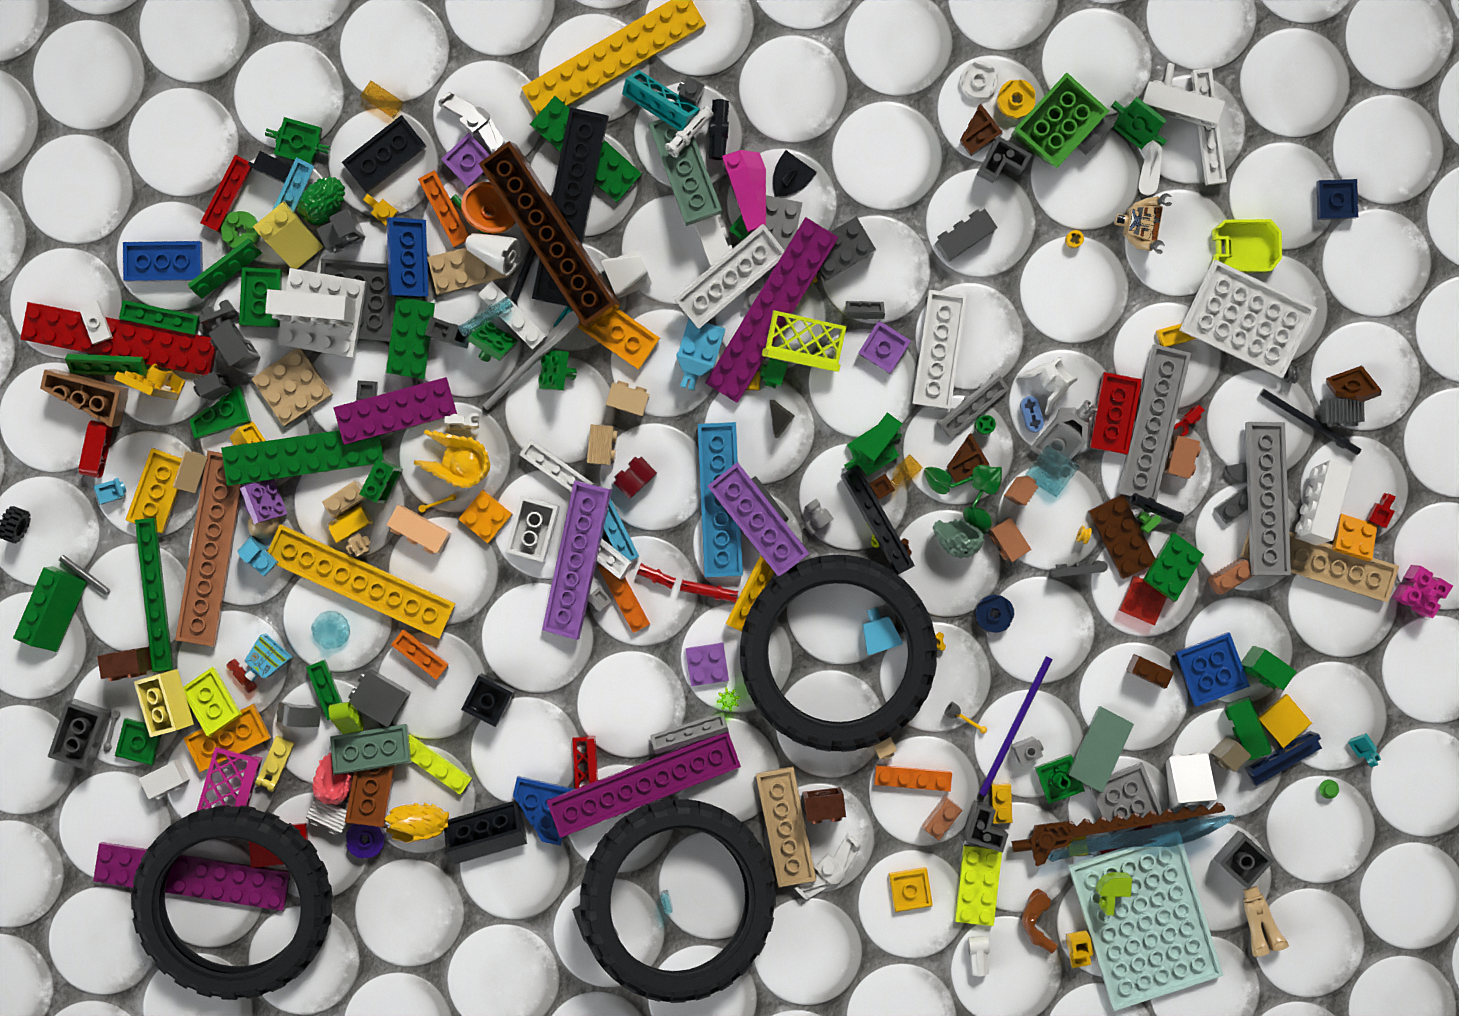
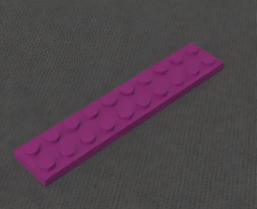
M807 217L804 218L705 382L707 385L734 402H739L766 358L762 356V351L766 347L773 310L793 314L837 242L838 236ZM778 315L776 324L781 329L787 324V321L783 316ZM779 334L773 337L771 346L774 345L777 338L779 337Z
M725 732L692 743L546 801L561 838L740 768L741 765L729 732Z
M106 842L99 843L93 881L134 887L133 879L136 869H138L141 858L147 849ZM181 854L168 875L165 893L284 911L291 873L285 870L265 867L251 868V865Z

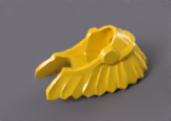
M425 429L424 434L439 442L440 445L446 446L443 460L441 463L414 460V465L420 466L426 472H431L434 476L445 479L447 483H452L454 487L459 486L460 488H471L488 475L490 470L488 452L479 441H474L472 437H458L448 433L445 435L442 432H431Z

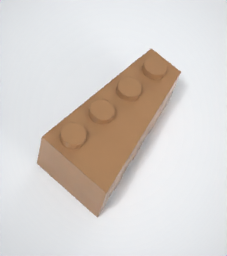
M57 369L44 370L40 389L62 401L70 403L73 407L90 414L95 419L103 421L110 427L121 426L128 388Z

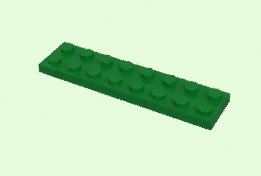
M340 430L221 447L227 486L373 465L376 459L384 460L380 436L344 445Z

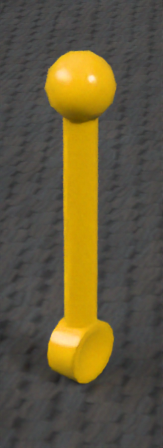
M450 494L449 497L428 505H420L418 510L425 512L428 508L444 502L455 501L457 497L455 494Z

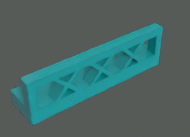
M640 70L625 79L622 91L624 96L678 131H683L689 124L690 119L699 114L700 108Z

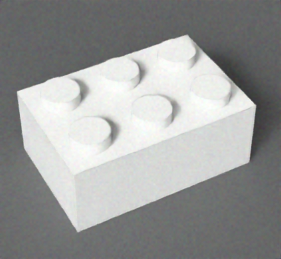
M520 496L505 552L545 562L560 506Z

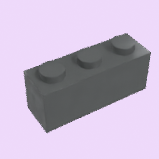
M979 209L975 210L969 215V220L966 222L961 220L953 226L954 230L949 233L945 231L937 236L938 241L935 245L947 263L998 228L986 209L979 211Z

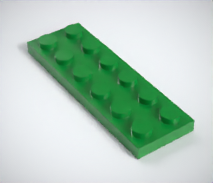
M554 96L530 123V126L561 153L570 108L558 97ZM604 140L595 184L617 203L642 173Z

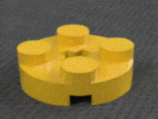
M1013 79L1007 81L1000 88L996 99L999 110L1013 120L1027 116L1035 106V90L1025 80ZM1012 95H1019L1021 103H1014Z

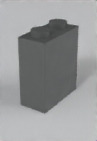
M373 669L367 672L363 671L358 679L360 682L357 689L353 688L348 696L350 698L349 702L360 712L389 727L394 722L411 692Z

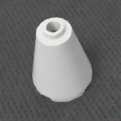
M473 233L467 237L465 242L467 251L502 275L509 276L517 267V263H515L516 257L520 258L522 243L514 237Z

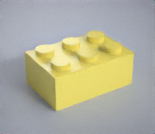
M178 669L134 681L150 737L194 725Z

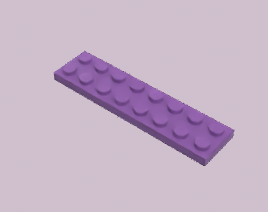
M574 481L542 627L543 631L575 640L580 639L612 489L580 481Z

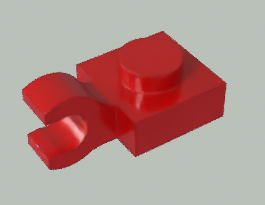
M1200 405L1193 406L1178 423H1175L1174 430L1181 426L1183 432L1180 433V436L1187 435L1189 424L1197 423L1202 418L1201 414L1205 410Z
M1384 493L1381 497V503H1374L1367 521L1387 528L1395 512L1390 507L1396 496Z

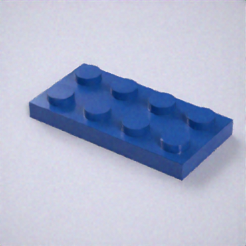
M388 217L389 296L428 297L426 220Z
M201 241L123 242V281H192L203 272Z

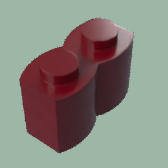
M642 456L639 459L634 457L628 463L630 467L625 472L621 470L614 476L616 480L613 483L629 500L657 474Z

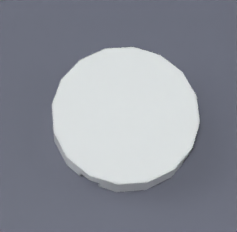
M985 61L970 63L960 75L961 90L972 100L987 99L998 86V74L995 68Z

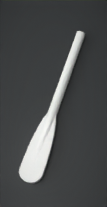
M1167 64L1164 85L1171 87L1175 64ZM1163 126L1160 128V131L1158 133L1161 137L1163 132ZM1152 140L1148 148L1138 186L1139 191L1147 196L1153 195L1157 191L1160 179L1162 147L1154 140Z

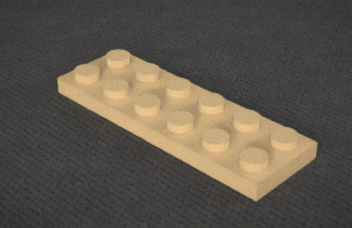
M794 766L756 773L778 887L816 881L817 878Z

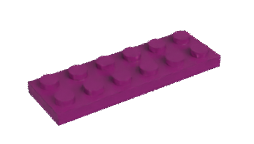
M447 377L333 407L344 445L457 414Z

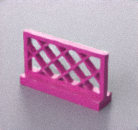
M215 747L196 811L207 807L208 809L212 808L211 805L218 801L222 805H227L224 798L231 794L236 800L235 807H240L241 805L249 806L263 758L238 754L234 751ZM218 753L225 754L229 762L220 766L217 762ZM238 759L247 760L246 768L239 771L234 761ZM231 764L236 774L227 778L222 768ZM219 770L224 780L215 785L211 777L214 772ZM238 775L241 786L234 790L229 780ZM226 782L231 792L221 796L217 786ZM214 789L218 799L209 803L206 794Z

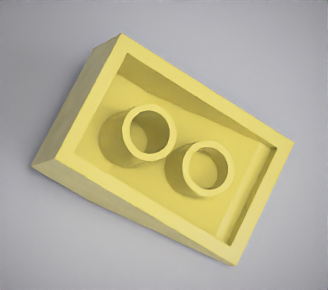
M285 201L253 226L265 242L292 269H298L324 247Z

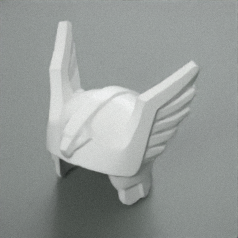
M1058 357L1053 361L1018 375L1019 379L1034 377L1040 374L1043 388L1053 392L1047 401L1045 410L1047 415L1051 410H1054L1067 393V389L1078 379L1077 376L1072 377L1064 368L1061 362L1062 357Z

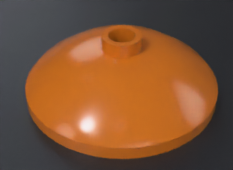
M490 182L476 183L465 191L461 201V209L465 219L473 227L480 231L494 234L505 232L514 226L516 221Z

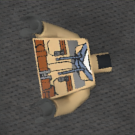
M1164 193L1161 197L1145 198L1134 203L1127 210L1126 215L1116 214L1114 224L1124 226L1123 236L1127 237L1128 241L1135 248L1147 251L1154 249L1157 254L1163 253L1161 249H1157L1159 245L1165 246L1161 240H1158L1163 206L1160 205H1172L1171 202L1165 203V198L1172 197L1170 194Z

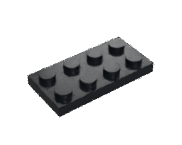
M400 115L343 160L342 164L365 193H368L427 146L403 115Z

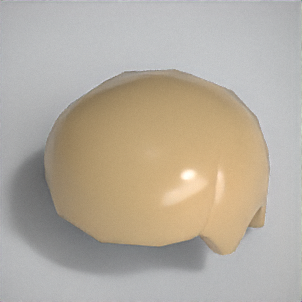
M251 516L248 520L249 532L258 539H267L274 536L280 525L279 518L257 524L253 523Z

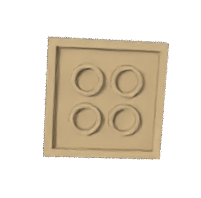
M300 348L294 349L251 378L285 427L333 395L303 349Z

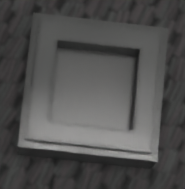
M358 380L356 400L377 396L378 382Z

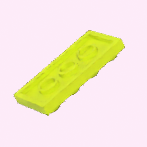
M963 844L955 913L956 922L994 926L1002 852L983 846Z

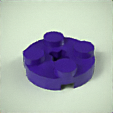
M353 824L346 833L347 848L357 858L374 857L382 850L385 844L386 833L382 827ZM361 835H369L370 843H363Z

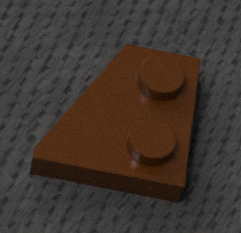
M982 104L978 106L976 113L971 118L966 131H964L960 139V143L970 156H973L1003 134Z
M971 433L968 434L946 467L955 483L972 476L973 469L976 466L990 465Z

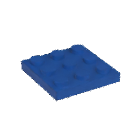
M1230 632L1174 652L1193 704L1196 707L1250 687Z

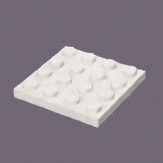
M290 268L286 291L346 296L356 300L354 324L348 323V327L330 324V321L328 325L311 322V320H309V323H301L290 318V321H281L277 344L355 358L367 282Z

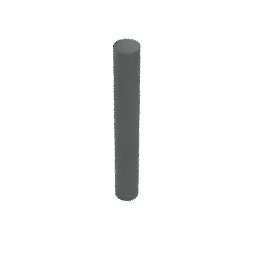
M65 555L59 558L58 561L104 595L110 591L107 586Z

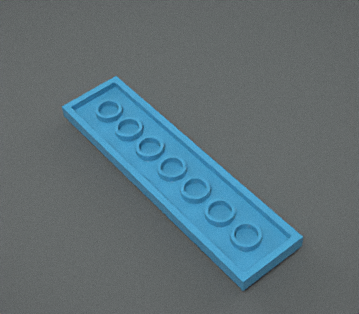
M736 422L698 424L704 576H743L741 529L707 487L738 462Z

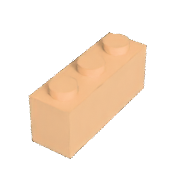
M397 505L386 524L391 527V532L399 536L400 534L407 536L406 540L414 545H417V543L423 545V550L430 554H434V552L440 553L451 532L403 505Z

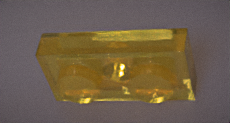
M371 80L360 95L362 99L392 119L395 118L404 104L403 101Z

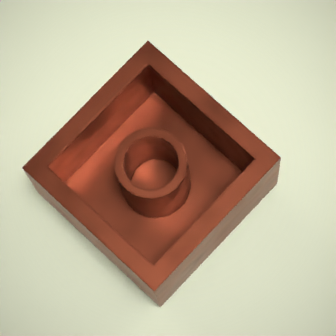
M149 646L97 656L101 679L108 678V681H116L127 677H139L146 675L147 671L152 669Z
M841 787L803 792L807 822L811 821L812 824H819L826 819L836 822L846 817L844 794Z

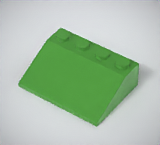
M1066 72L1014 129L1011 135L1026 149L1057 169L1107 115L1109 110Z

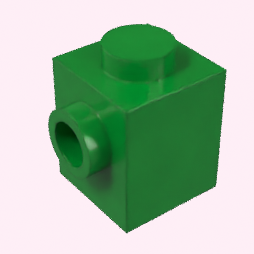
M770 358L768 365H763L760 374L764 376L762 381L766 382L765 386L776 389V386L780 387L788 363Z

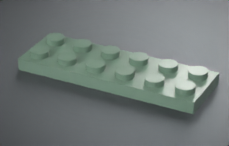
M661 119L648 123L685 225L688 226L722 214L720 203L695 137L693 136L690 139V144L685 146L679 152V156L675 158L665 149V144L670 143L676 137L675 134L678 130Z

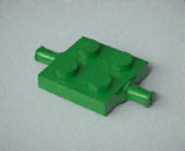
M1137 96L1125 107L1116 100L1110 106L1119 113L1113 128L1141 150L1152 140L1161 147L1167 142L1158 134L1160 128L1167 120Z
M284 117L278 131L267 128V132H265V136L276 140L273 154L282 158L295 161L297 157L313 165L318 151L329 154L331 151V146L320 144L323 129L311 124Z
M876 426L847 444L853 459L844 464V467L848 471L855 466H859L867 477L900 456L893 442L902 437V434L900 433L894 437L874 465L870 463L866 465L859 460L858 450Z

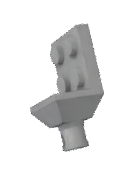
M1085 400L1079 409L1075 407L1060 408L1056 418L1030 448L1061 471L1088 442L1090 435L1089 418L1098 410L1094 404L1090 407L1091 402Z

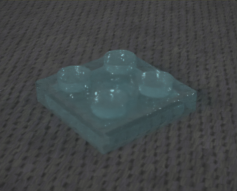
M1047 445L1025 473V477L1027 475L1037 481L1036 485L1057 498L1077 472L1079 465Z

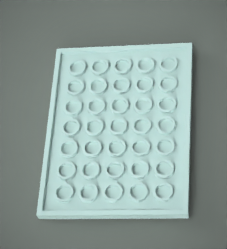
M1178 830L1068 865L1114 1011L1223 976ZM1107 873H1128L1132 877L1131 897H1115L1114 916L1106 915L1099 906V899L1102 896L1095 890L1097 882Z

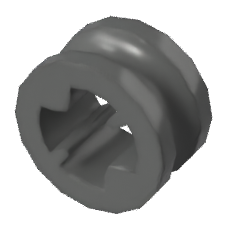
M1289 365L1284 375V382L1288 383L1291 381V383L1296 384L1300 374L1299 367L1295 366L1292 368Z

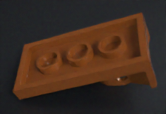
M395 766L354 772L345 823L388 828L384 819L387 816Z

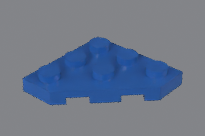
M517 776L513 792L514 799L519 803L540 840L545 843L561 846L563 837L560 838L546 800L572 791L574 788Z

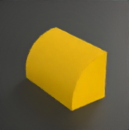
M360 503L329 522L328 527L336 543H340L374 522L363 504Z

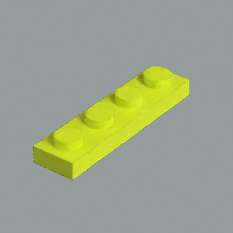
M410 734L411 761L461 795L472 780V777Z

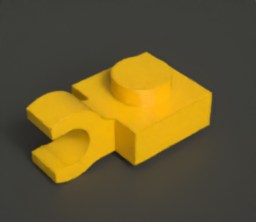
M367 194L363 199L374 208L371 214L386 226L387 218L395 217L399 212L383 198L380 202H377Z

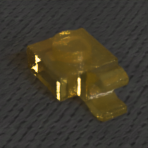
M909 454L895 467L899 472L890 482L897 486L904 478L910 481L923 467Z

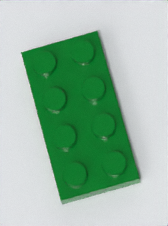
M396 297L385 373L425 379L430 337L424 334L430 317L434 316L435 303Z

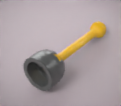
M953 701L945 709L944 714L949 718L960 717L979 729L982 734L987 732L985 726L981 727L961 714L960 707Z

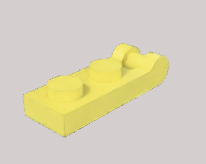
M279 735L275 737L261 772L256 779V786H263L272 793L275 791L295 742ZM267 774L273 776L271 781L265 779Z

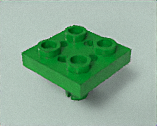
M487 320L478 326L467 339L468 342L481 349L478 356L484 362H489L491 356L498 361L502 360L518 342L511 334L504 332L494 323Z
M549 351L541 357L542 367L538 378L539 389L564 391L565 379L575 380L577 375L569 373H577L576 368L567 367L569 352Z
M1071 754L1035 767L1048 804L1085 791L1081 782L1066 775L1073 763Z

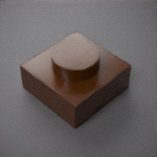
M886 474L869 483L878 500L895 491Z

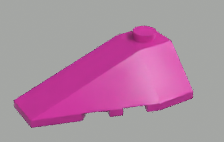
M738 150L723 155L724 168L747 232L756 230L762 224L766 226V168L760 152Z

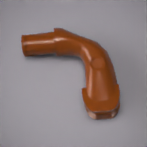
M1037 888L1028 898L1029 902L1024 909L1022 923L1031 942L1035 946L1039 945L1053 954L1057 948V943L1044 936V933L1035 927L1037 919L1043 911L1048 910L1051 904V899L1047 894Z

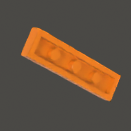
M434 170L418 178L453 247L456 248L464 244L469 233L437 172Z
M597 565L632 632L635 633L648 626L650 622L626 577L619 579L603 565Z
M875 765L874 785L951 792V771Z

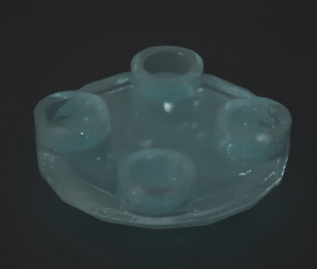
M336 611L321 613L311 625L315 640L325 649H335L342 646L350 635L348 620L343 614Z

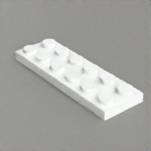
M762 224L673 299L699 329L776 265L783 255L784 249L767 227Z
M935 290L928 291L912 404L951 409L967 295Z

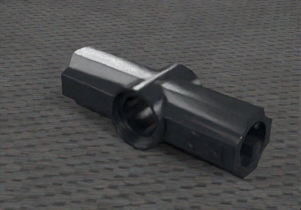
M716 99L712 100V112L714 115L709 123V159L723 160L722 156L726 155V139H728L729 101Z

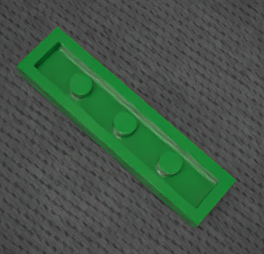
M247 238L190 281L188 286L196 295L203 299L240 271L242 267H245L260 256L262 251L250 238Z
M126 300L122 301L119 319L192 335H197L200 323V316Z
M67 354L65 357L69 371L72 374L116 375L117 372L125 373V371H129L146 377L148 372L143 357Z

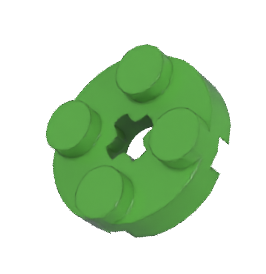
M245 211L229 213L221 227L222 239L232 248L237 247L247 238L258 244L261 236L253 228L258 223V220L255 216ZM244 226L243 229L246 230V233H242L239 236L237 229Z

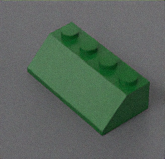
M43 567L13 639L32 647L58 652L88 582L56 567Z

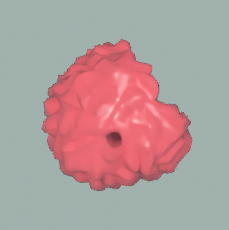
M328 753V755L323 757V760H319V766L313 778L312 790L314 791V796L320 802L337 805L343 802L349 795L353 773L333 775L332 753Z

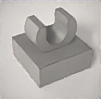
M599 586L588 596L587 605L591 603L595 607L592 612L595 613L597 611L600 612L612 600Z

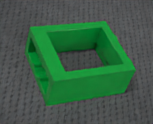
M887 412L859 448V460L866 465L869 463L874 465L900 431L903 423Z
M376 459L359 495L375 503H386L403 469L388 461Z

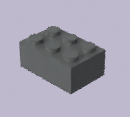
M857 216L831 231V233L839 238L819 270L824 282L876 251Z
M77 699L66 701L47 757L82 769L93 766L112 711Z

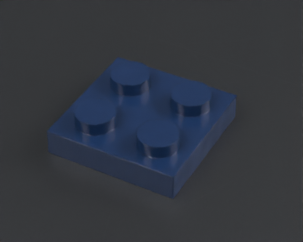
M1357 179L1319 180L1316 182L1318 220L1356 219L1359 217Z

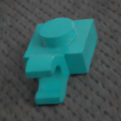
M1367 733L1349 740L1348 744L1358 758L1364 757L1371 768L1378 766L1377 761H1380L1381 757L1376 752L1377 747Z

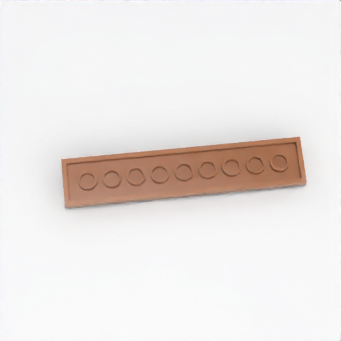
M207 450L208 458L204 468L175 640L214 647L216 646L242 494L240 488L243 487V484L227 486L222 453Z

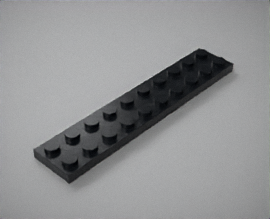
M570 107L552 200L583 246L609 116ZM539 259L532 299L570 307L568 301Z

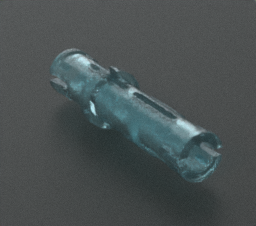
M506 296L494 305L490 304L489 308L457 326L461 334L465 337L490 320L499 318V315L514 307L509 297Z

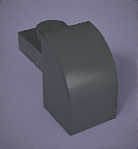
M430 317L424 335L467 349L469 345L467 339L473 330Z
M279 702L277 722L291 727H319L321 708L313 705H294L287 702Z

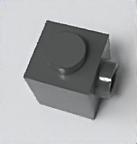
M687 76L685 81L681 80L677 91H679V96L697 107L705 91V85Z

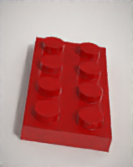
M1103 372L1096 406L1098 410L1094 416L1089 448L1128 454L1142 379Z

